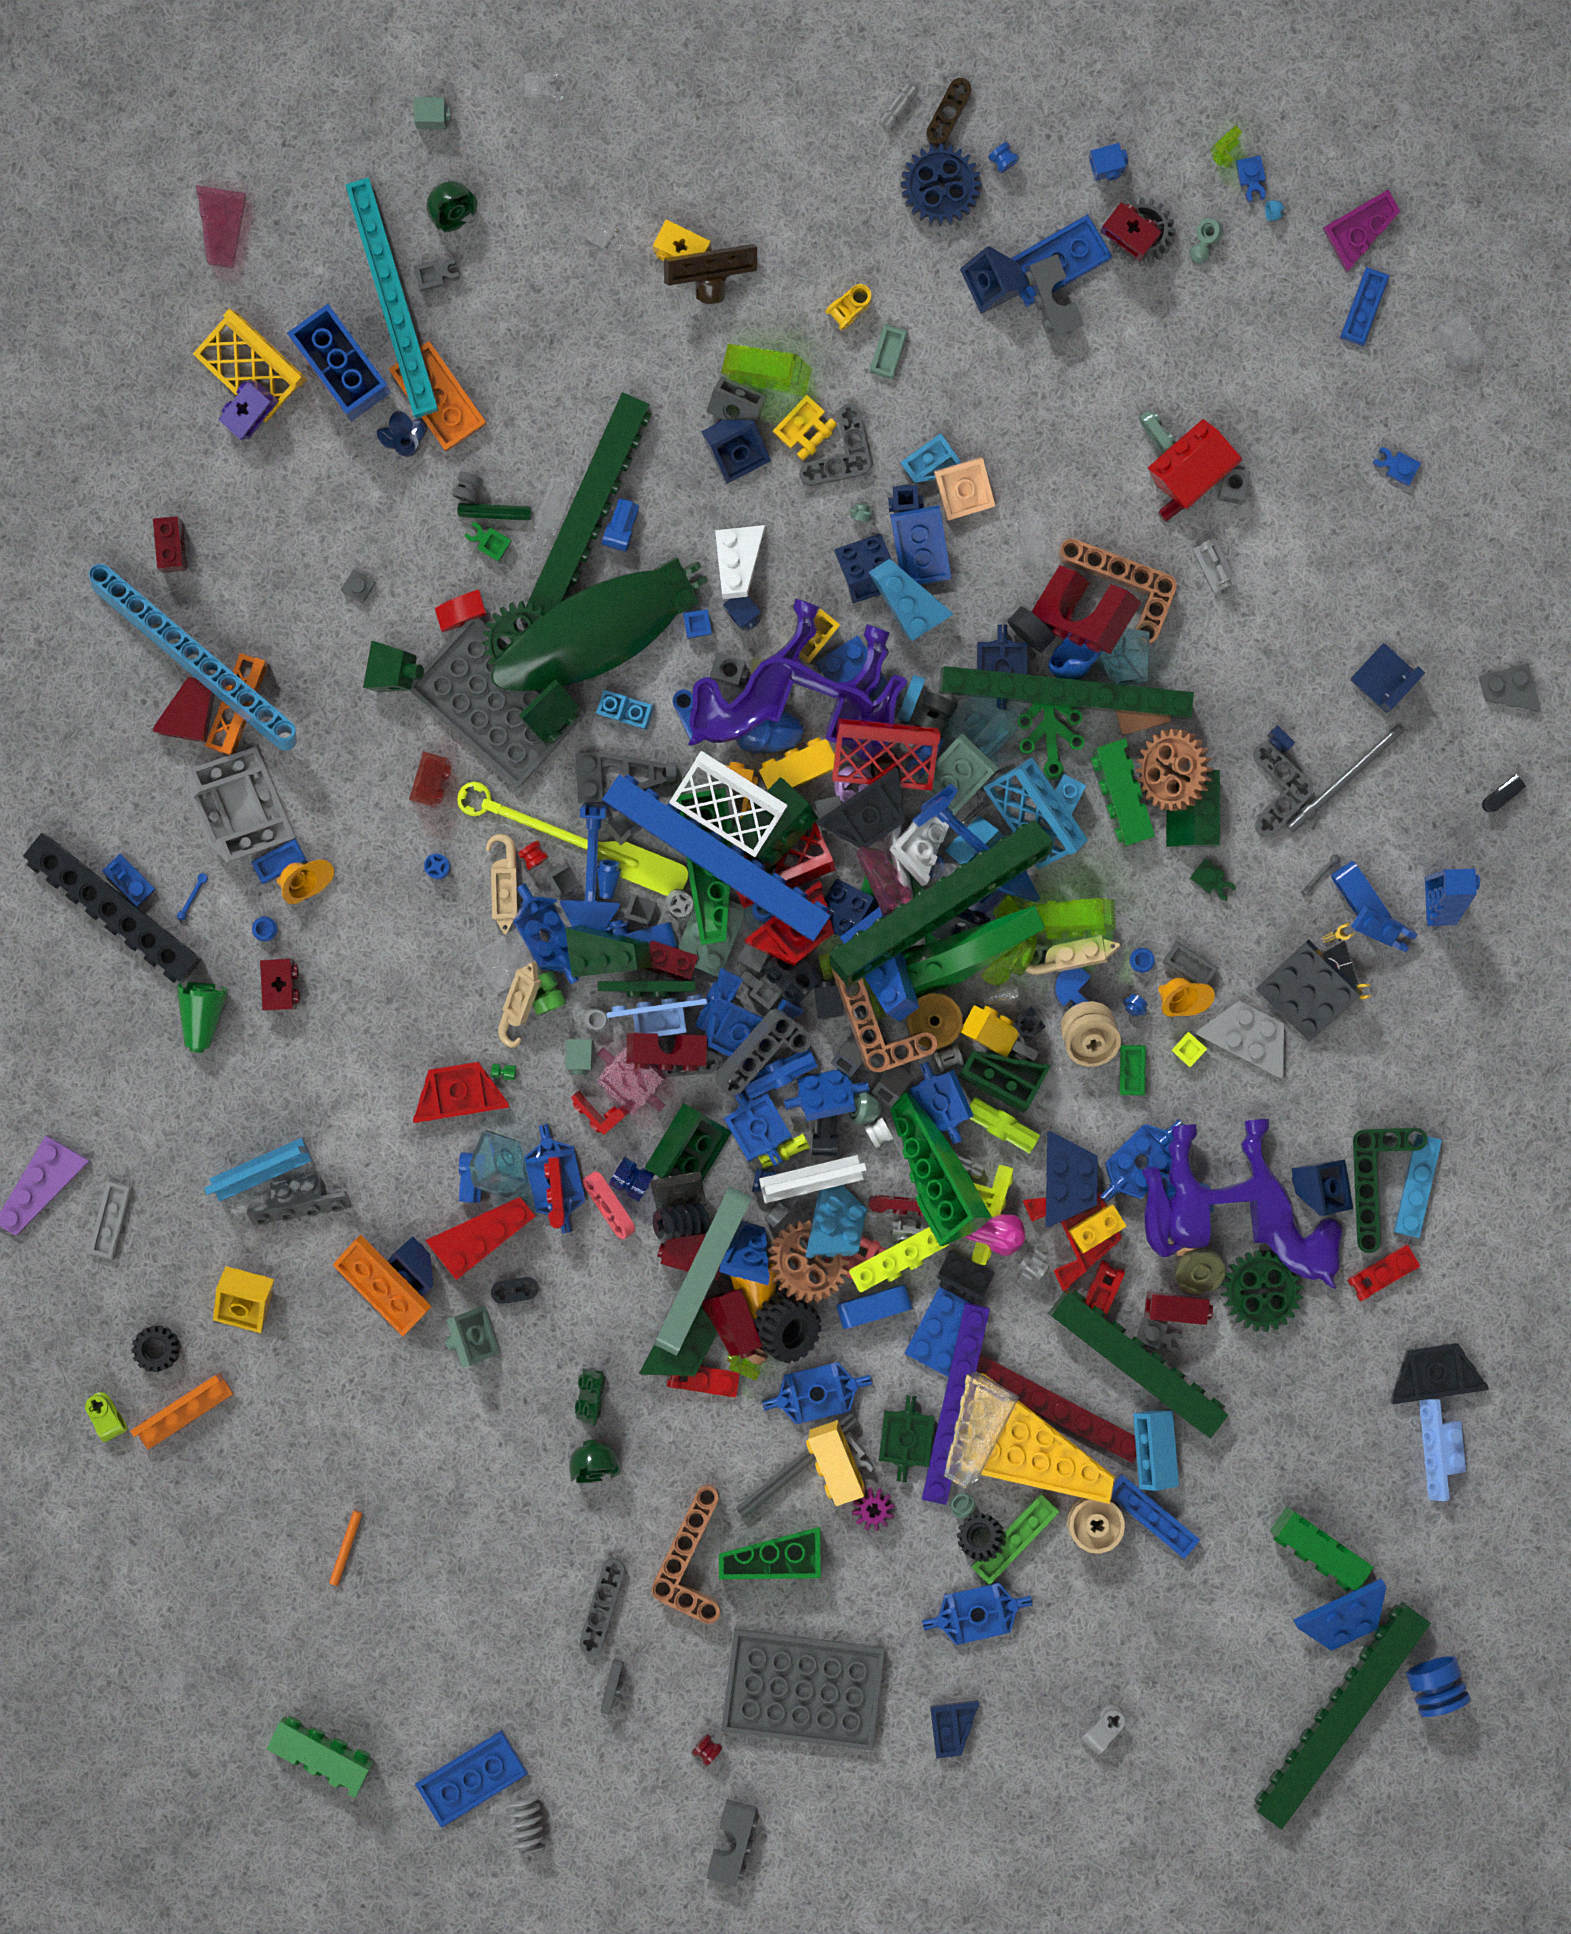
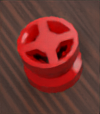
M538 840L517 853L520 858L526 861L528 870H532L549 858L548 854L541 850V844Z

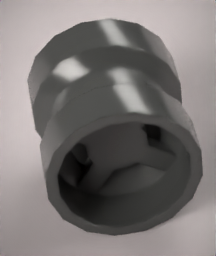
M460 471L458 476L459 484L454 488L452 496L475 504L478 498L477 490L482 486L483 479L471 473Z

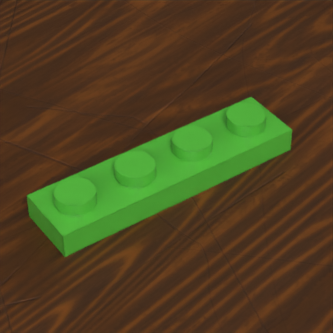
M1040 1493L1004 1531L1006 1537L1003 1540L1006 1541V1544L1001 1546L1003 1550L1001 1554L997 1552L995 1554L997 1558H989L988 1562L983 1560L981 1562L975 1561L971 1568L990 1585L1060 1511Z

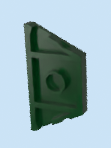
M598 981V991L627 993L628 998H643V993H652L653 998H668V993L696 992V981Z
M701 1306L678 1355L676 1356L653 1345L639 1372L640 1375L695 1377L718 1334Z

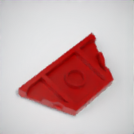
M817 881L805 891L808 895L806 899L813 904L818 901L827 907L822 892V884L820 881ZM773 916L748 936L744 942L791 965H796L831 937L834 932L831 921L828 920L815 941L812 942Z
M480 1062L428 1070L417 1110L413 1117V1123L510 1108V1105Z

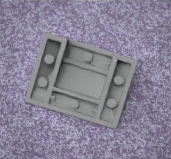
M257 746L188 769L192 805L209 845L227 863L295 839Z

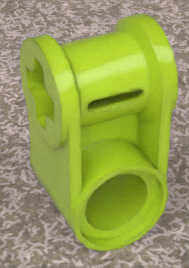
M98 1392L87 1399L85 1403L86 1413L103 1443L128 1431L122 1415L118 1412L108 1394ZM102 1401L103 1406L101 1409H95L94 1404Z

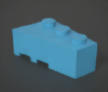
M888 559L869 572L902 632L911 641L954 614L891 559Z

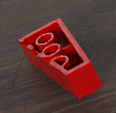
M520 1196L425 1240V1242L457 1280L538 1215L523 1196Z

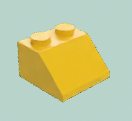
M225 1266L216 1287L213 1321L262 1333L273 1294L274 1279Z

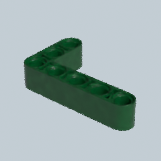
M1421 1128L1359 1130L1353 1137L1357 1244L1364 1253H1374L1379 1249L1382 1241L1378 1152L1421 1150L1428 1143V1135ZM1391 1132L1397 1136L1398 1141L1394 1147H1388L1384 1143L1385 1134ZM1419 1132L1422 1134L1423 1143L1420 1146H1413L1410 1143L1409 1136L1411 1133ZM1363 1133L1370 1135L1372 1138V1144L1368 1148H1363L1358 1143V1138ZM1362 1159L1371 1160L1373 1163L1371 1172L1364 1173L1360 1170L1359 1163ZM1370 1184L1374 1188V1195L1371 1198H1365L1361 1195L1360 1189L1362 1185ZM1370 1209L1375 1213L1374 1222L1366 1223L1362 1220L1361 1214L1363 1210ZM1368 1234L1376 1239V1246L1371 1249L1366 1248L1362 1242L1363 1237Z

